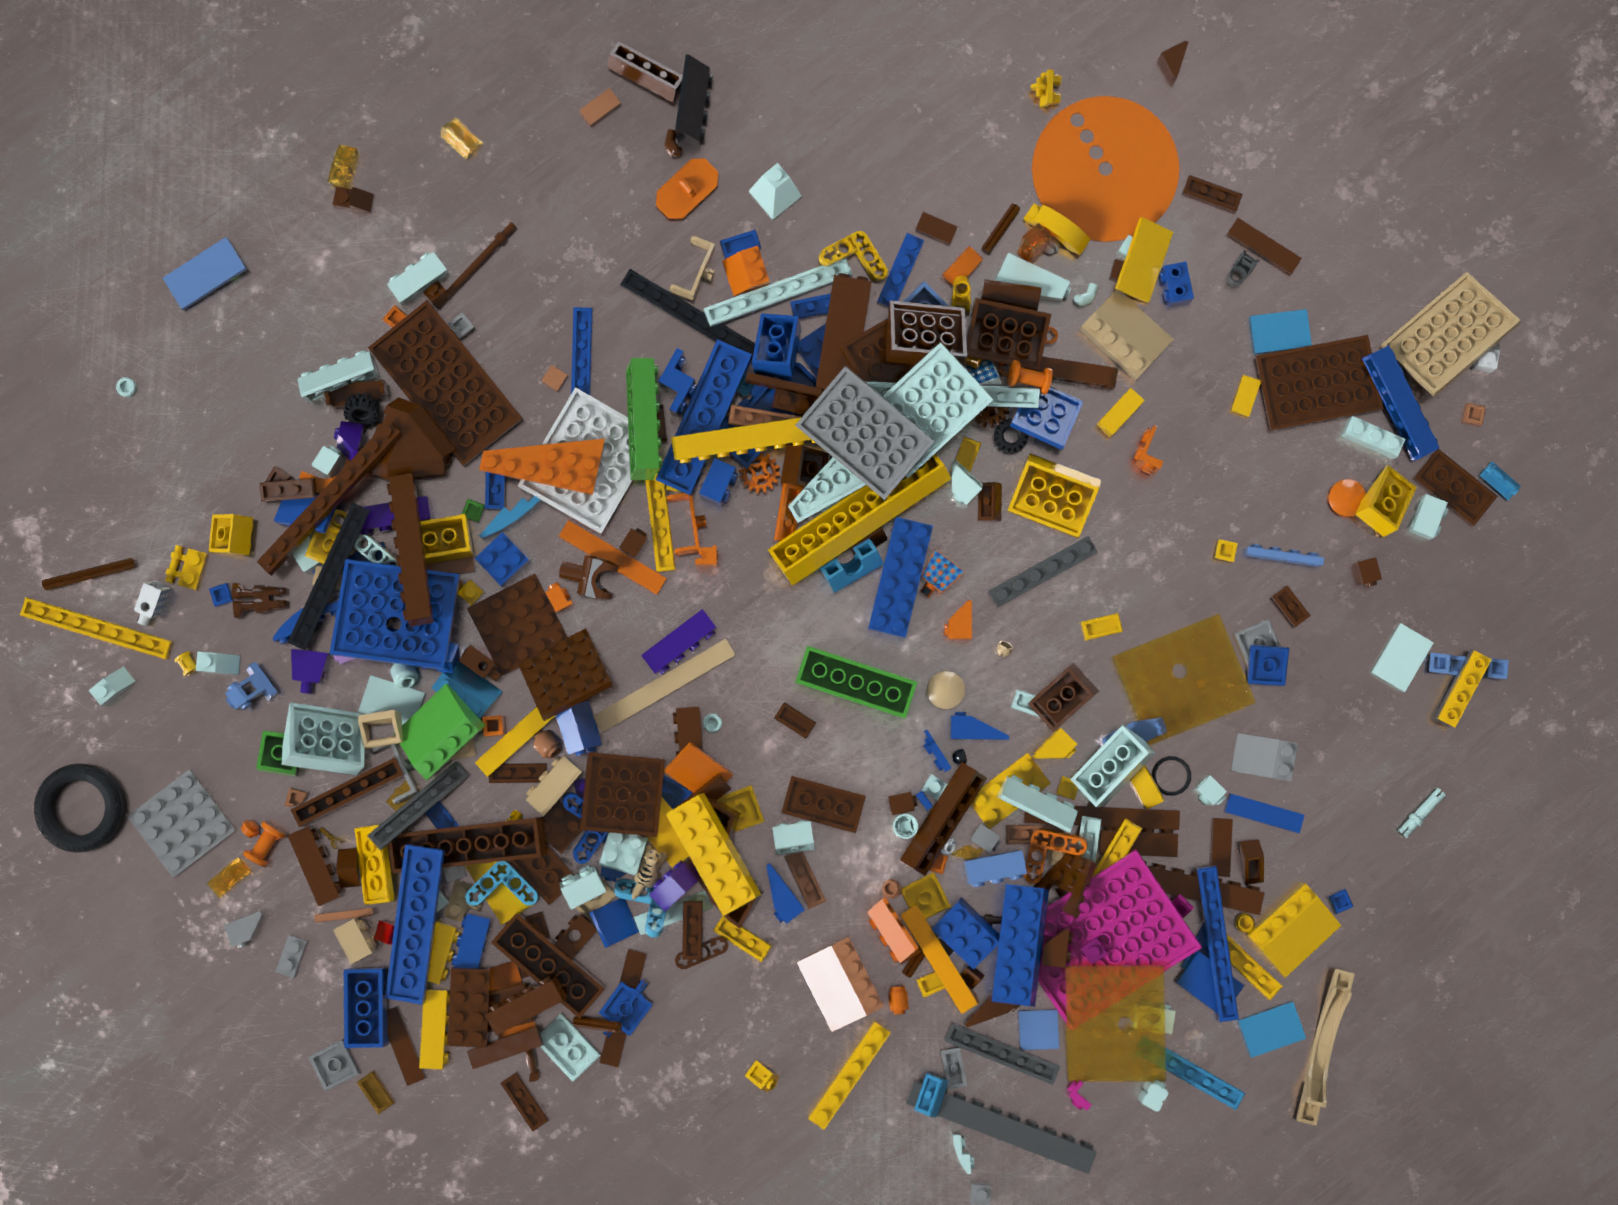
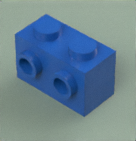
M1187 262L1164 265L1159 274L1161 283L1165 284L1166 290L1163 291L1165 301H1168L1169 306L1192 302L1194 295Z

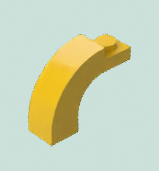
M1033 204L1023 218L1026 223L1048 232L1058 239L1067 250L1081 255L1091 240L1072 221L1045 205L1041 207Z

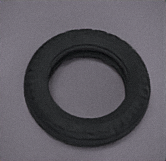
M70 764L52 772L40 785L34 801L35 821L44 838L59 849L75 853L92 851L107 843L119 829L124 813L123 796L116 781L104 770L89 764ZM79 780L94 785L102 794L105 803V812L101 823L92 832L81 836L72 835L64 831L57 824L53 814V803L57 793L68 783Z

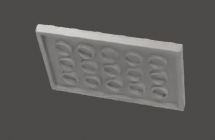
M846 365L795 425L884 500L935 441Z

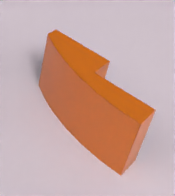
M969 245L942 275L953 285L956 277H968L983 258Z

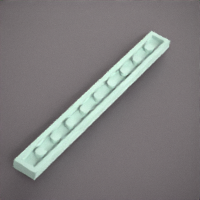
M866 382L881 396L896 384L893 382ZM981 385L993 398V401L987 406L1038 408L1039 387Z

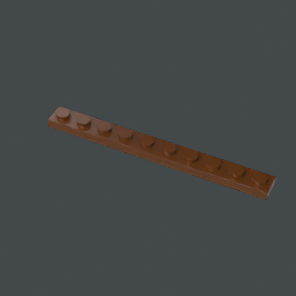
M387 421L260 557L257 563L272 576L403 434L390 421Z

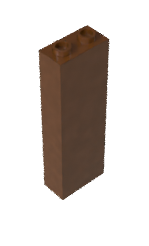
M844 273L834 275L816 381V388H820L822 391L829 386L845 365L854 372L840 346L864 332L872 281H868L867 277L857 276L856 279L850 278V275Z

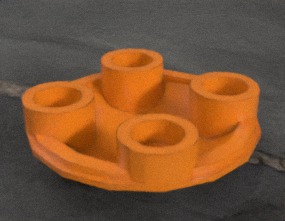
M1344 479L1335 483L1328 494L1329 504L1342 517L1355 516L1366 492L1357 481Z

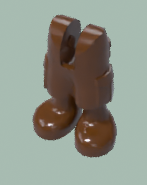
M238 582L233 583V599L255 598L254 601H233L234 618H241L243 612L252 609L256 613H267L271 610L287 608V600L273 601V596L287 595V588L254 585L253 589H246Z

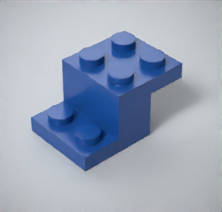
M679 348L675 350L658 381L661 388L676 395L669 410L671 415L677 418L680 414L683 415L688 407L687 400L689 397L692 398L696 389L695 379L681 372L686 364L684 351Z

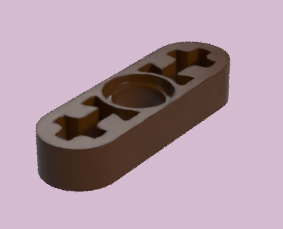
M718 936L703 942L702 947L707 950L705 958L694 963L693 960H688L687 965L684 966L683 963H679L682 952H680L675 958V964L680 969H687L721 955L727 951L728 941L722 936ZM717 940L725 943L723 950L720 951L719 948L713 950L715 954L711 955L710 948L707 946L708 943H711V947L717 944Z

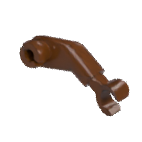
M531 1049L526 1051L528 1069H530L529 1082H534L539 1079V1070H536V1057L534 1050Z

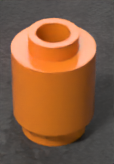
M905 986L890 987V992L888 993L890 1011H894V1015L906 1014L905 1010L909 1009L908 992L905 991Z

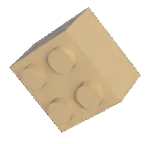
M360 917L354 918L333 930L351 964L357 963L378 951L376 948L378 947L377 941L373 936L370 937L367 931L369 930L367 922L364 919L361 920Z

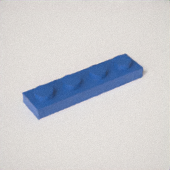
M909 233L906 234L877 300L878 304L889 308L890 301L899 300L924 243L923 239Z

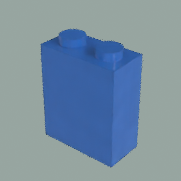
M589 701L580 702L556 715L568 755L573 753L576 756L588 754V752L596 751L595 747L602 745Z

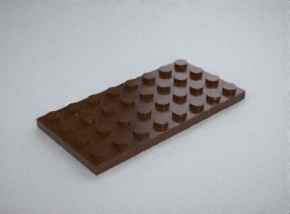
M428 300L423 302L368 347L408 399L423 407L455 448L452 453L462 466L467 465L523 419Z

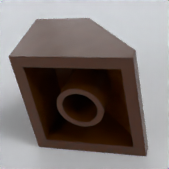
M786 445L781 483L805 488L828 463L829 453L805 446Z

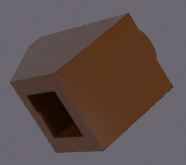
M1066 925L1045 941L1042 965L1065 968L1066 962L1070 963L1071 951H1068V943L1072 944L1074 933L1070 932V926Z

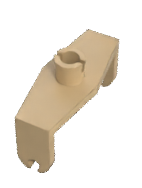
M695 236L691 237L690 242L708 250L700 267L692 290L689 291L677 285H671L669 289L671 292L690 300L694 299L702 279L704 278L711 282L715 273L714 269L707 268L715 250V244Z

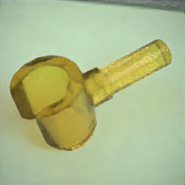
M323 827L319 829L331 841L332 848L338 849L333 844L334 840H339L343 843L340 837H334Z

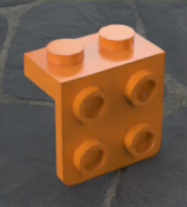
M1155 425L1147 428L1141 439L1144 442L1143 446L1140 445L1134 455V459H1136L1134 465L1141 467V471L1147 474H1156L1164 462L1146 454L1157 429Z

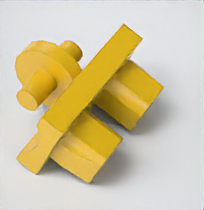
M1048 69L1047 72L1041 73V78H1036V83L1031 84L1030 89L1036 91V97H1040L1039 107L1045 108L1061 102L1060 93L1053 92V87L1061 85L1062 76L1054 74V70Z

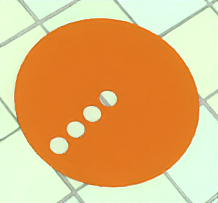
M1097 96L1086 98L1067 106L1049 121L1034 149L1032 178L1042 206L1045 205L1072 221L1091 240L1103 242L1119 241L1126 239L1128 235L1133 237L1140 217L1156 223L1166 212L1174 198L1178 185L1179 158L1169 131L1151 111L1124 98ZM1079 113L1084 117V124L1082 126L1075 127L1071 124L1070 119L1073 114ZM1083 130L1093 132L1094 139L1090 143L1081 141L1080 133ZM1091 147H1101L1103 156L1100 159H1093L1089 154ZM1108 162L1112 165L1113 170L1110 175L1105 176L1099 172V165L1101 163Z

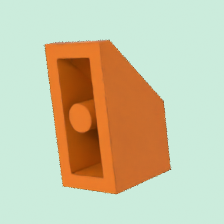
M968 600L948 620V624H944V635H948V640L972 639V600Z

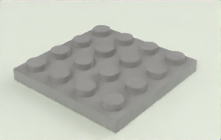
M191 769L127 816L173 878L236 832V829Z

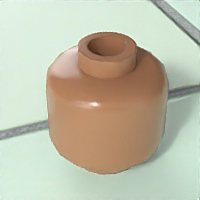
M541 730L534 736L533 746L543 758H554L560 753L562 749L561 739L552 730Z

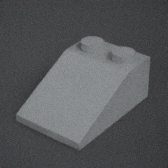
M1237 733L1231 771L1290 782L1292 781L1298 743Z

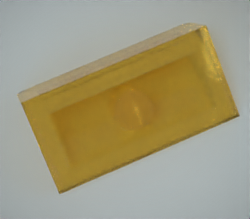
M456 117L441 129L440 135L465 159H468L482 145V142Z

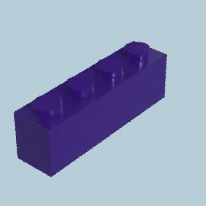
M428 496L418 497L420 520H432L430 498ZM389 502L364 507L369 509L370 512L361 529V534L370 535L375 530L380 532L391 531V520L394 519V513L390 511Z
M702 609L641 656L655 674L660 673L662 675L670 668L669 664L673 661L678 663L685 657L684 653L689 649L691 652L700 646L699 642L702 639L706 638L708 640L715 635L714 630L717 627Z

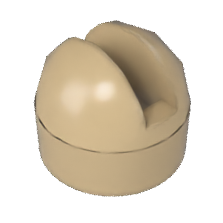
M999 641L996 649L998 655L1003 654V657L1009 656L1013 650V645L1006 641Z

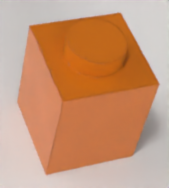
M503 715L482 717V721L486 725L483 728L485 737L506 735Z

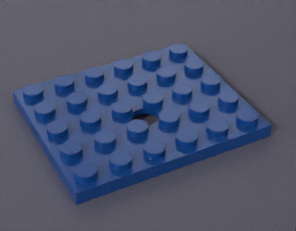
M345 559L329 654L445 670L460 574L427 570L434 623L411 627L408 621L404 620L403 609H406L405 602L402 603L401 591L404 590L403 584L400 585L398 573H401V566ZM392 617H397L401 621L400 629L395 632L389 631L387 628V621Z

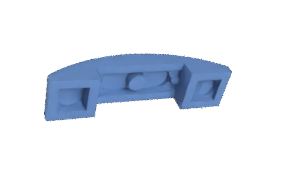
M1430 653L1429 672L1457 675L1466 656ZM1490 658L1492 660L1482 678L1507 679L1509 660Z

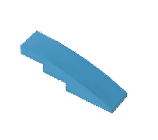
M533 496L527 502L522 497L511 511L504 507L479 536L486 540L505 531L532 512L542 500Z

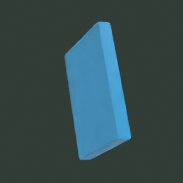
M1307 309L1249 317L1254 354L1279 352L1312 345Z
M1293 1001L1238 1020L1251 1058L1306 1039Z

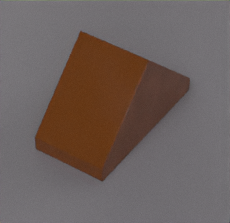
M1183 41L1160 54L1159 59L1173 82L1178 77L1188 41Z
M357 848L338 849L336 871L342 888L361 886Z

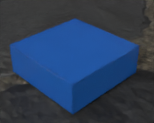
M229 583L209 588L214 607L234 601Z
M923 791L915 795L926 811L933 807Z
M1346 889L1327 896L1335 914L1354 907Z

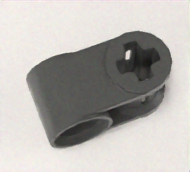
M1243 250L1226 276L1227 284L1231 287H1239L1260 260H1255L1246 254V250ZM1232 274H1238L1240 276V281L1234 280L1232 278Z

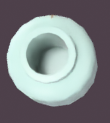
M394 664L391 667L390 674L397 687L406 689L416 683L418 674L415 666Z

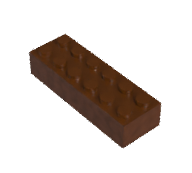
M518 911L491 942L538 984L539 981L548 976L550 979L557 976L567 995V998L560 1003L579 1019L606 988L605 985L577 961L566 955L549 937Z

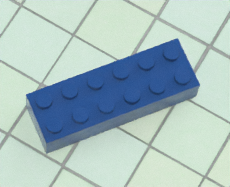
M895 517L868 630L903 639L906 638L931 537L932 525Z
M1006 884L992 1001L1035 1007L1049 890Z

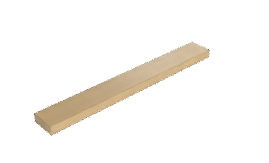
M724 639L595 714L593 717L603 733L734 657L735 653L728 641Z

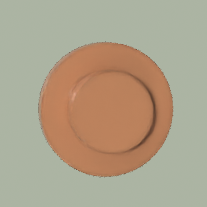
M889 879L884 882L882 892L887 898H897L901 893V885L897 880Z

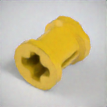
M186 651L174 659L184 671V676L196 671V665L190 656V651Z

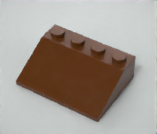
M975 298L966 341L967 356L1011 365L1013 360H1017L1020 362L1021 367L1039 371L1052 314Z
M900 301L889 302L886 362L916 365L941 342L964 365L967 358L965 308Z

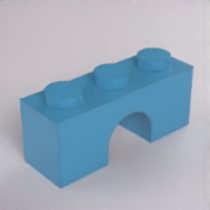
M870 539L853 548L855 556L848 563H839L837 558L820 567L834 593L884 564L878 550Z

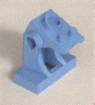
M256 662L248 666L247 672L250 675L248 678L240 683L234 682L227 687L229 691L225 693L228 697L226 701L235 710H245L252 705L251 700L261 694H264L267 700L270 701L278 693ZM251 683L256 691L247 696L242 688Z

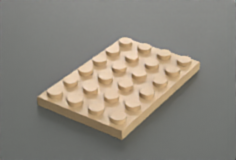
M1466 272L1383 342L1381 348L1389 345L1395 353L1398 364L1435 397L1520 325L1521 320Z

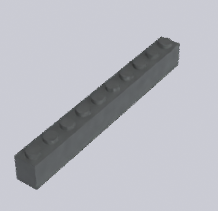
M923 1079L913 1080L906 1104L915 1107L924 1082ZM946 1089L937 1116L1084 1173H1090L1097 1151L1093 1149V1145L1082 1142V1144L1076 1143L1075 1138L1071 1136L1056 1135L1057 1131L1047 1127L1046 1130L1038 1128L1039 1124L1029 1120L1027 1123L1022 1122L1019 1116L1011 1113L1009 1116L1002 1114L1003 1110L993 1106L991 1109L984 1107V1103L978 1100L970 1102L965 1100L966 1096L956 1092L955 1095L947 1093L948 1089Z

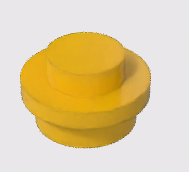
M1241 913L1235 919V926L1241 932H1249L1254 927V918L1248 913Z

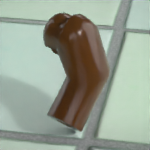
M668 129L664 146L670 155L679 157L683 150L675 142L676 132L675 130Z

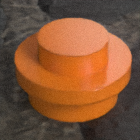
M245 820L242 823L241 830L247 837L252 838L259 834V826L253 820Z

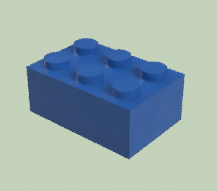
M761 313L752 359L755 374L793 377L801 332L799 316Z
M962 897L932 927V930L973 970L999 945L1000 934Z

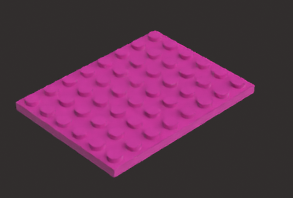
M1135 849L1092 877L1090 885L1085 888L1083 894L1085 900L1084 903H1080L1078 919L1062 911L1072 894L1067 893L1047 906L1038 982L1072 1030L1201 949L1202 946ZM1066 925L1070 926V932H1074L1072 944L1068 943V951H1071L1070 963L1066 962L1065 968L1042 965L1045 941ZM1095 937H1098L1108 954L1091 965L1080 948Z

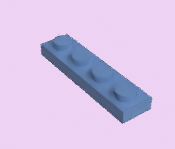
M1251 544V547L1245 548L1244 556L1317 567L1324 565V557H1319L1318 553L1313 552L1303 555L1300 554L1299 550L1290 549L1289 552H1283L1279 547L1263 549L1262 545Z

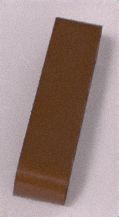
M1042 356L1038 372H1042L1045 368H1051L1053 372L1052 380L1103 388H1116L1118 368Z

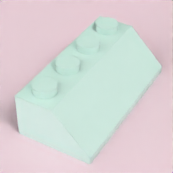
M364 350L356 353L353 358L348 359V357L339 359L337 364L332 366L330 364L323 365L316 372H305L297 380L301 397L309 403L325 397L324 391L331 392L354 382H364L380 376L372 354Z
M1122 725L1070 780L1095 807H1104L1156 752L1141 737Z
M1012 775L1011 778L1006 776L997 798L1066 832H1071L1078 813L1074 809L1075 805L1064 801V803L1056 801L1057 796L1049 792L1044 795L1039 792V787L1031 783L1029 786L1022 784L1023 779Z

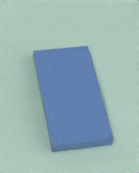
M225 237L164 276L163 280L180 308L185 310L246 271L247 268L229 239Z

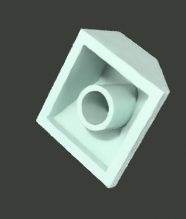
M778 163L763 174L749 190V193L772 220L802 197L791 178Z

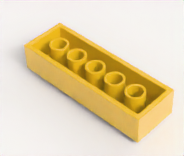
M705 793L695 796L666 813L723 916L761 895Z

